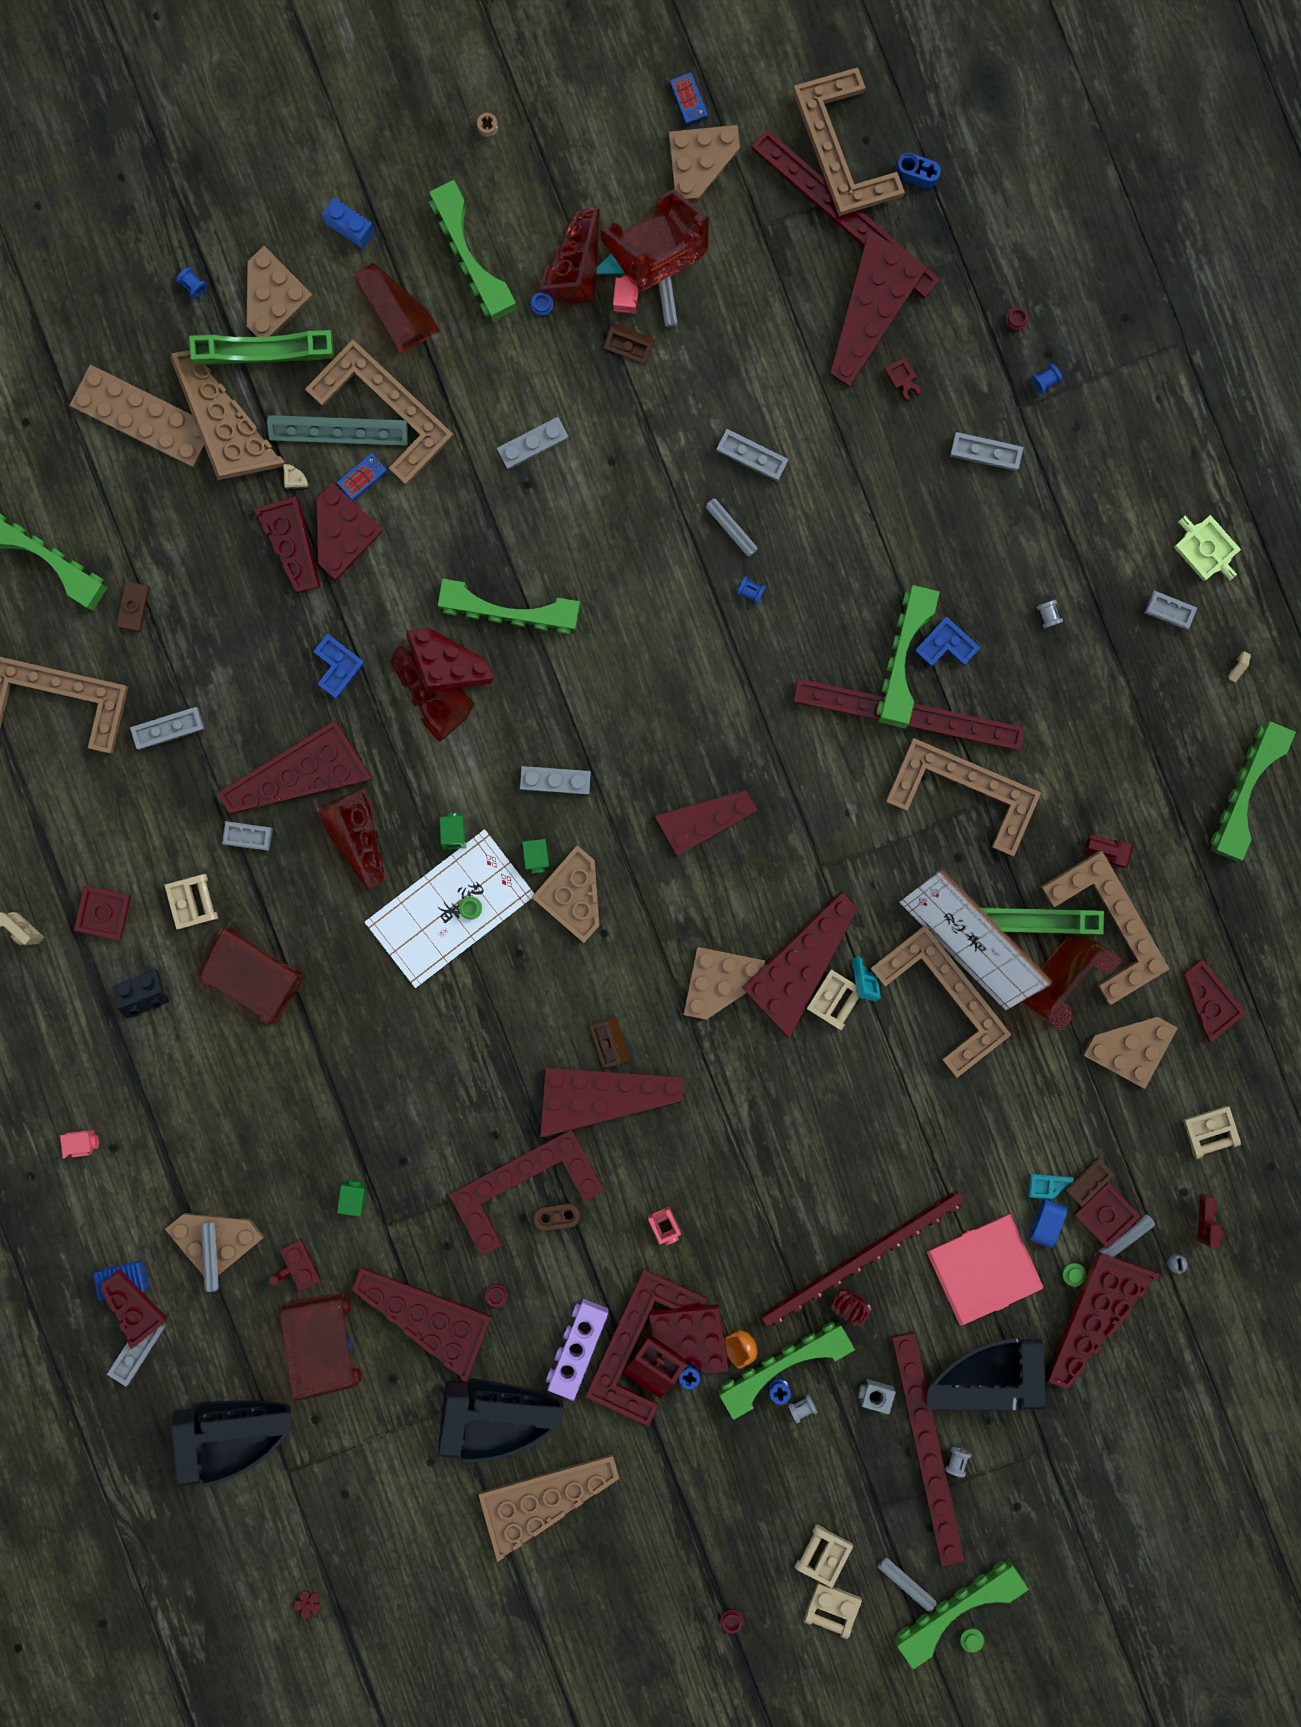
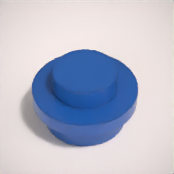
M538 292L532 297L531 308L535 314L544 316L552 311L554 302L548 293Z

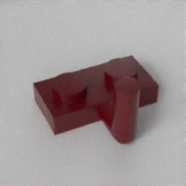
M302 1239L279 1250L287 1267L275 1272L269 1278V1283L276 1285L280 1280L292 1275L299 1292L322 1281Z

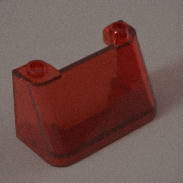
M674 189L657 199L656 214L622 232V227L614 222L601 228L602 242L630 282L640 291L650 288L694 263L707 252L709 217Z
M230 926L222 927L197 973L200 977L199 981L208 987L213 985L259 1014L257 1018L268 1025L271 1022L278 1023L307 975L299 970L295 971L289 968V965L281 963L254 946L245 937H238L239 932Z
M1071 934L1040 969L1052 981L1050 985L1021 1002L1050 1028L1063 1031L1072 1019V1010L1063 1002L1093 966L1101 972L1109 973L1115 970L1123 959L1114 951L1084 934Z
M345 1292L292 1299L281 1309V1324L291 1391L295 1401L354 1388L361 1382L360 1368H356L355 1364H351L345 1325L347 1313L351 1311V1303L349 1298H346Z

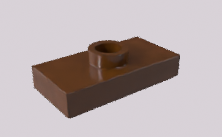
M125 581L117 627L141 632L150 586Z
M1096 1158L1064 1190L1083 1207L1115 1174L1099 1158Z

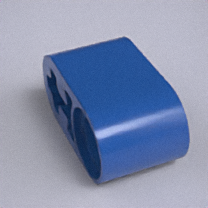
M905 153L899 158L895 172L898 173L900 180L923 189H931L937 184L941 168L935 161L912 153ZM909 164L913 170L906 171L902 168V165ZM927 172L931 173L930 178L926 176Z
M1043 1199L1032 1224L1029 1240L1052 1249L1064 1223L1067 1207Z

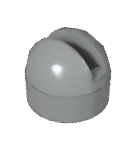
M1173 1254L1168 1258L1167 1266L1173 1273L1181 1274L1187 1269L1188 1264L1183 1256ZM1176 1259H1180L1181 1269L1179 1270Z

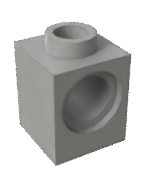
M866 1379L865 1384L860 1385L858 1398L862 1407L890 1414L896 1392L893 1386ZM874 1391L881 1392V1397L878 1400L869 1399L870 1394Z

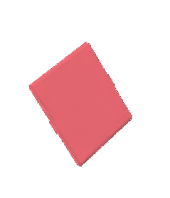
M1011 1214L1004 1215L976 1229L967 1230L960 1236L927 1251L960 1326L993 1311L1004 1309L1009 1304L1044 1288Z

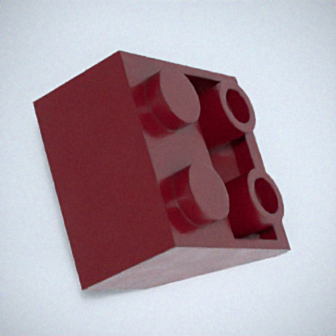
M647 1333L622 1373L661 1398L675 1384L687 1366L686 1359Z

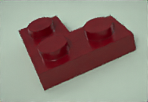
M1199 1194L1197 1240L1209 1248L1220 1249V1242L1223 1241V1229L1220 1224L1214 1221V1215H1217L1218 1212L1217 1201H1215V1197L1209 1194Z

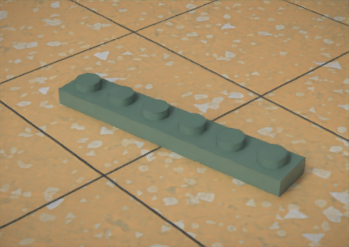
M268 415L267 418L269 440L381 445L408 444L407 420Z

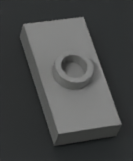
M1153 591L1144 613L1188 630L1197 607Z
M225 821L222 844L269 851L273 828Z

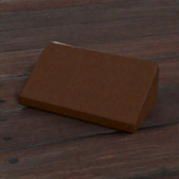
M613 323L610 326L604 349L647 364L656 339Z
M616 1017L589 1025L603 1069L620 1065L630 1060Z

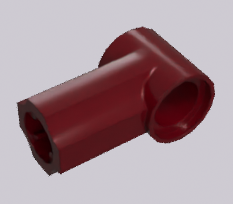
M1089 835L1084 847V854L1091 856L1098 851H1103L1110 864L1128 868L1134 845Z

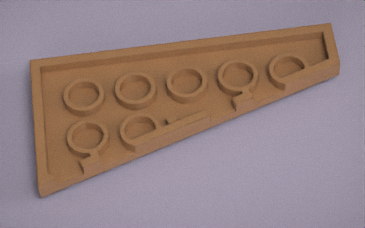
M190 350L172 353L170 359L217 479L221 480L283 467L284 460L274 453L267 439L264 440L256 430L257 427L237 402L231 400L224 386L221 383L219 384L210 374L211 370L207 365H195L191 360Z
M613 1454L479 1492L478 1496L497 1562L511 1551L518 1549L524 1542L563 1518L572 1509L582 1505L588 1498L598 1494L617 1481L619 1473Z

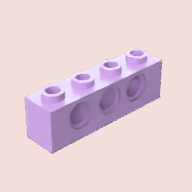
M582 1299L581 1304L576 1303L571 1316L575 1320L573 1325H568L563 1336L566 1339L563 1348H558L554 1359L558 1363L555 1370L550 1369L546 1382L549 1383L548 1391L574 1401L607 1318L608 1308L586 1299ZM581 1322H588L591 1325V1329L584 1332L579 1329L578 1325ZM577 1343L582 1346L583 1350L580 1353H573L570 1350V1346ZM569 1365L574 1369V1372L566 1375L561 1371V1368Z

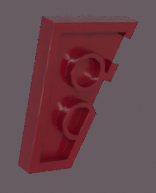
M1199 959L1182 973L1208 1042L1215 1040L1246 1014L1244 1009L1203 959Z
M118 1269L102 1282L100 1288L111 1310L115 1312L119 1320V1327L122 1332L124 1331L130 1349H133L167 1321L168 1317L121 1269Z

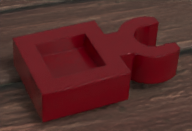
M906 357L884 369L894 389L902 388L904 401L908 402L910 400L907 393L909 390H913L916 396L920 395L919 386L911 382L916 379V375Z

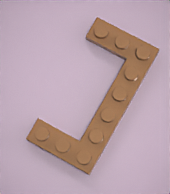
M858 67L795 85L792 90L839 216L903 197L905 194L897 172L854 184L824 105L864 93L866 88Z
M352 339L305 390L324 407L355 374L403 420H407V424L420 436L389 467L390 471L407 486L454 435Z
M0 657V728L11 683L98 703L88 748L113 754L128 686Z
M913 738L885 802L908 811L925 769L1009 805L991 848L1014 857L1041 792Z
M1098 851L1040 887L1051 906L1056 907L1090 885L1094 886L1136 960L1097 984L1107 1003L1112 1005L1169 970V967L1103 851Z
M924 925L870 969L880 982L887 986L918 960H923L977 1029L974 1034L942 1058L950 1071L958 1078L1010 1037L1011 1033Z

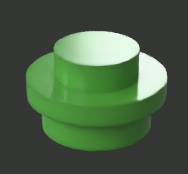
M466 897L459 904V912L465 919H476L482 912V904L475 897Z
M1070 1263L1063 1270V1279L1068 1285L1077 1287L1084 1283L1086 1271L1080 1264Z
M968 1628L962 1632L960 1643L966 1651L973 1653L982 1648L984 1638L978 1629Z

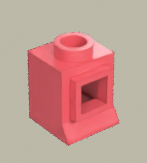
M621 276V278H616L613 312L636 314L639 284H636L634 277Z
M94 1130L65 1133V1135H60L63 1159L71 1155L72 1157L87 1156L92 1154L93 1150L99 1148V1138L95 1135Z
M669 1206L648 1215V1220L659 1244L665 1243L669 1245L678 1240L681 1231ZM669 1219L672 1229L662 1233L658 1223Z

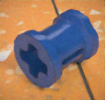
M190 267L185 268L176 278L177 283L183 285L190 292V296L193 299L200 297L207 289V283L201 281Z
M1052 363L1048 365V369L1038 375L1034 374L1031 378L1035 388L1041 394L1045 393L1046 389L1054 383H1060L1063 380L1060 371Z
M745 576L736 595L749 598L757 605L766 586H759L749 581L748 577Z
M687 1363V1366L679 1376V1382L683 1388L693 1389L700 1382L699 1370L691 1363ZM688 1372L693 1373V1377L690 1380H686Z
M781 1378L770 1382L769 1393L771 1400L779 1405L787 1403L791 1397L788 1383ZM782 1387V1395H777V1388Z

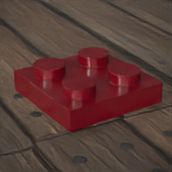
M84 885L74 931L122 940L132 895Z
M1108 1182L1083 1207L1080 1206L1073 1213L1107 1249L1141 1217Z

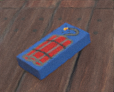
M690 72L670 80V85L685 125L687 126L706 119L708 114L692 73Z
M371 453L341 478L337 484L354 501L388 471Z

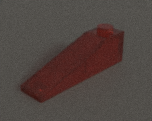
M598 207L577 210L565 232V240L561 246L556 247L554 251L556 256L551 264L547 263L543 271L539 287L541 293L570 304L592 302L597 277L600 209Z
M375 263L354 273L400 354L440 332L429 311Z
M402 645L398 646L390 663L402 685L409 688L413 699H411L413 705H418L424 716L421 720L425 727L440 742L468 718L475 703L460 687L426 692L413 653Z
M366 787L331 800L316 808L325 831L364 888L370 890L385 881L382 855L377 849L376 838H379L378 830L374 829L373 822L375 809Z

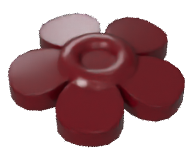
M302 1591L299 1594L300 1600L294 1602V1609L296 1611L301 1610V1617L307 1619L310 1617V1610L313 1614L319 1613L321 1607L317 1602L320 1600V1596L318 1593L313 1592L309 1597L308 1591Z

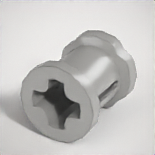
M1056 600L1036 607L1037 610H1040L1044 621L1043 629L1063 622V619L1059 618L1055 606L1057 604Z
M809 1394L805 1396V1399L795 1404H788L796 1423H799L800 1419L812 1413L814 1415L818 1413Z
M952 1447L949 1466H946L945 1471L958 1477H965L966 1463L972 1454L962 1448Z

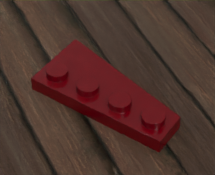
M295 496L254 508L253 510L256 516L259 517L266 535L271 540L274 551L282 561L283 568L295 591L301 593L321 587L299 498Z
M745 790L656 815L655 818L676 855L679 856L756 812L757 808Z

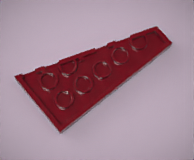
M870 229L830 374L848 387L851 386L927 270V266Z
M335 720L217 794L228 812L235 813L373 779Z
M841 891L742 987L789 1038L858 909Z
M546 1068L540 1138L682 1102L684 1077Z
M1097 1251L1045 1380L1048 1383L1069 1389L1086 1368V1362L1093 1354L1096 1355L1099 1352L1103 1341L1107 1337L1110 1338L1132 1311L1133 1304L1139 1297H1143L1146 1294V1288L1153 1280L1156 1281L1161 1274Z
M361 1267L352 1291L373 1308L378 1309L389 1321L395 1323L405 1334L427 1352L437 1357L444 1363L443 1365L453 1370L467 1383L491 1315Z

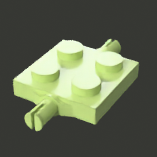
M1186 515L1178 521L1187 532L1174 548L1203 581L1219 571H1222L1229 581L1237 575L1228 564L1232 557L1241 549L1211 515L1195 526Z

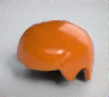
M740 1330L733 1332L725 1338L727 1355L733 1365L737 1368H742L755 1361L757 1345L749 1333Z

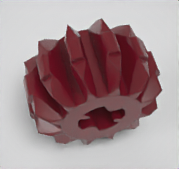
M840 1289L833 1297L831 1303L832 1310L842 1319L853 1325L862 1326L870 1316V1304L860 1295L849 1289Z

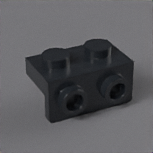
M156 969L113 986L117 1008L126 1018L137 1017L143 1012L160 1008L162 1005L169 1003V997L163 990L160 973Z

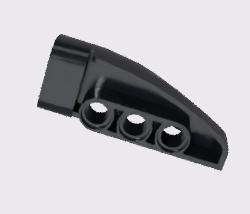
M1043 1339L1002 1340L976 1348L952 1363L930 1386L927 1393V1409L1019 1411L1021 1409V1399H1023L1024 1410H1045Z
M472 1378L469 1382V1388L466 1382L446 1381L440 1423L438 1456L461 1457L462 1462L475 1463L505 1458L535 1445L559 1427L564 1411L563 1403L560 1399L537 1391L494 1381Z
M267 1401L200 1402L198 1404V1413H196V1408L174 1410L172 1435L178 1486L198 1484L202 1482L203 1486L218 1484L241 1475L259 1464L280 1445L290 1432L292 1427L290 1405Z

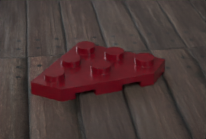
M332 482L317 498L318 564L337 581L378 538L383 529Z
M431 628L408 630L406 637L426 692L492 683L494 677L487 659Z
M719 1304L650 1311L649 1317L654 1338L705 1374L729 1372V1361Z

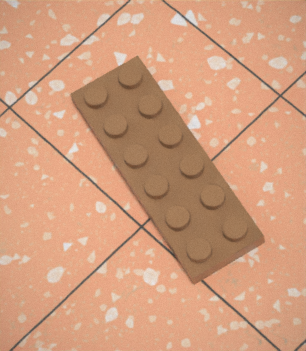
M90 364L70 403L72 408L194 469L196 468L205 450V446L193 415Z

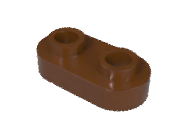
M573 1203L543 1206L535 1212L534 1223L538 1229L543 1231L573 1227L579 1222L580 1210ZM569 1210L573 1213V1217L566 1218L564 1213ZM543 1214H548L550 1216V1220L545 1222L542 1220L541 1216Z

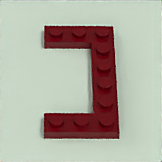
M573 1130L560 1134L449 1194L481 1256L502 1246V1242L488 1218L482 1203L561 1161L563 1162L583 1201L604 1191Z
M644 1268L585 1397L649 1426L658 1407V1402L617 1384L655 1301L676 1309L704 1306L707 1297Z

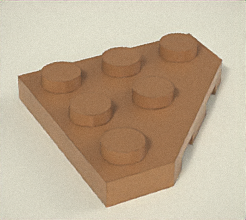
M738 125L669 132L676 203L699 201L707 188L723 172L725 166L737 155L740 150Z
M263 246L248 261L247 327L256 337L274 336L314 297Z
M577 845L532 898L583 943L599 927L595 860Z
M697 947L684 1015L708 1019L746 994L742 987L765 965V960Z
M1154 1016L1140 1022L1092 1035L1082 1055L1145 1089L1178 1028Z
M184 1213L165 1229L203 1276L202 1223L209 1221L215 1223L218 1275L264 1238V1235L250 1219L194 1215L191 1213Z

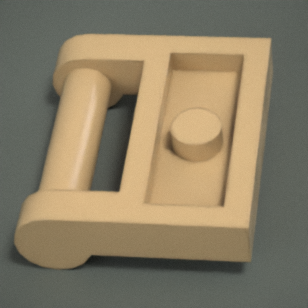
M206 874L165 885L176 930L218 919L217 912H214L206 881H208ZM194 884L198 886L205 915L202 916L198 914L191 885Z
M0 912V926H4L12 933L11 938L19 945L39 944L44 939V936L19 913L11 912L6 914Z
M830 969L806 1009L842 1031L845 1026L843 1024L859 999L857 997L856 985ZM847 988L850 989L852 993L836 1018L832 1017L831 1013Z
M1229 1106L1183 1119L1195 1159L1203 1158L1204 1154L1229 1146L1234 1148L1241 1145ZM1228 1131L1229 1137L1200 1145L1199 1140Z
M816 1524L812 1531L814 1534L801 1560H797L794 1567L798 1571L833 1588L853 1548V1544ZM823 1538L827 1540V1543L813 1568L808 1564Z
M818 1581L803 1622L809 1625L813 1623L840 1634V1637L848 1639L862 1599L859 1596L836 1587L831 1588ZM818 1608L844 1618V1624H839L815 1614L816 1609Z

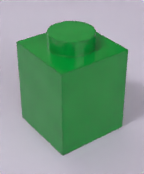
M448 813L445 817H440L441 845L443 849L467 848L464 817L459 816L458 813Z
M540 839L522 842L526 870L531 869L532 874L545 872V868L550 867L547 840Z
M352 1179L348 1180V1183L344 1182L340 1189L337 1213L361 1216L364 1213L367 1185H361L362 1181Z

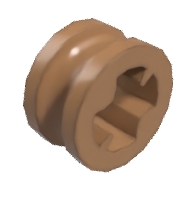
M483 113L477 119L479 133L484 137H492L497 133L498 123L493 114ZM487 121L489 123L491 121L492 128L488 129L486 127V129H483V122Z

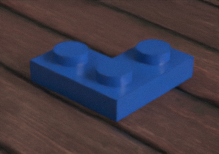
M945 617L914 652L932 667L947 650L964 666L980 647L948 617Z
M328 633L313 651L331 665L318 685L338 699L365 662Z

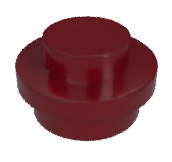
M1021 307L1010 309L1005 317L1006 325L1014 331L1024 329L1029 321L1028 313Z
M493 1284L487 1288L485 1301L489 1306L499 1308L507 1302L508 1292L504 1286Z
M728 1609L723 1612L720 1618L722 1629L731 1634L740 1631L743 1627L742 1614L735 1609Z

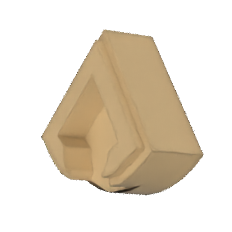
M283 464L284 487L286 489L309 488L305 475L299 469L292 465Z
M1243 651L1237 658L1239 662L1230 671L1228 676L1233 682L1236 683L1249 666L1251 657L1249 653Z

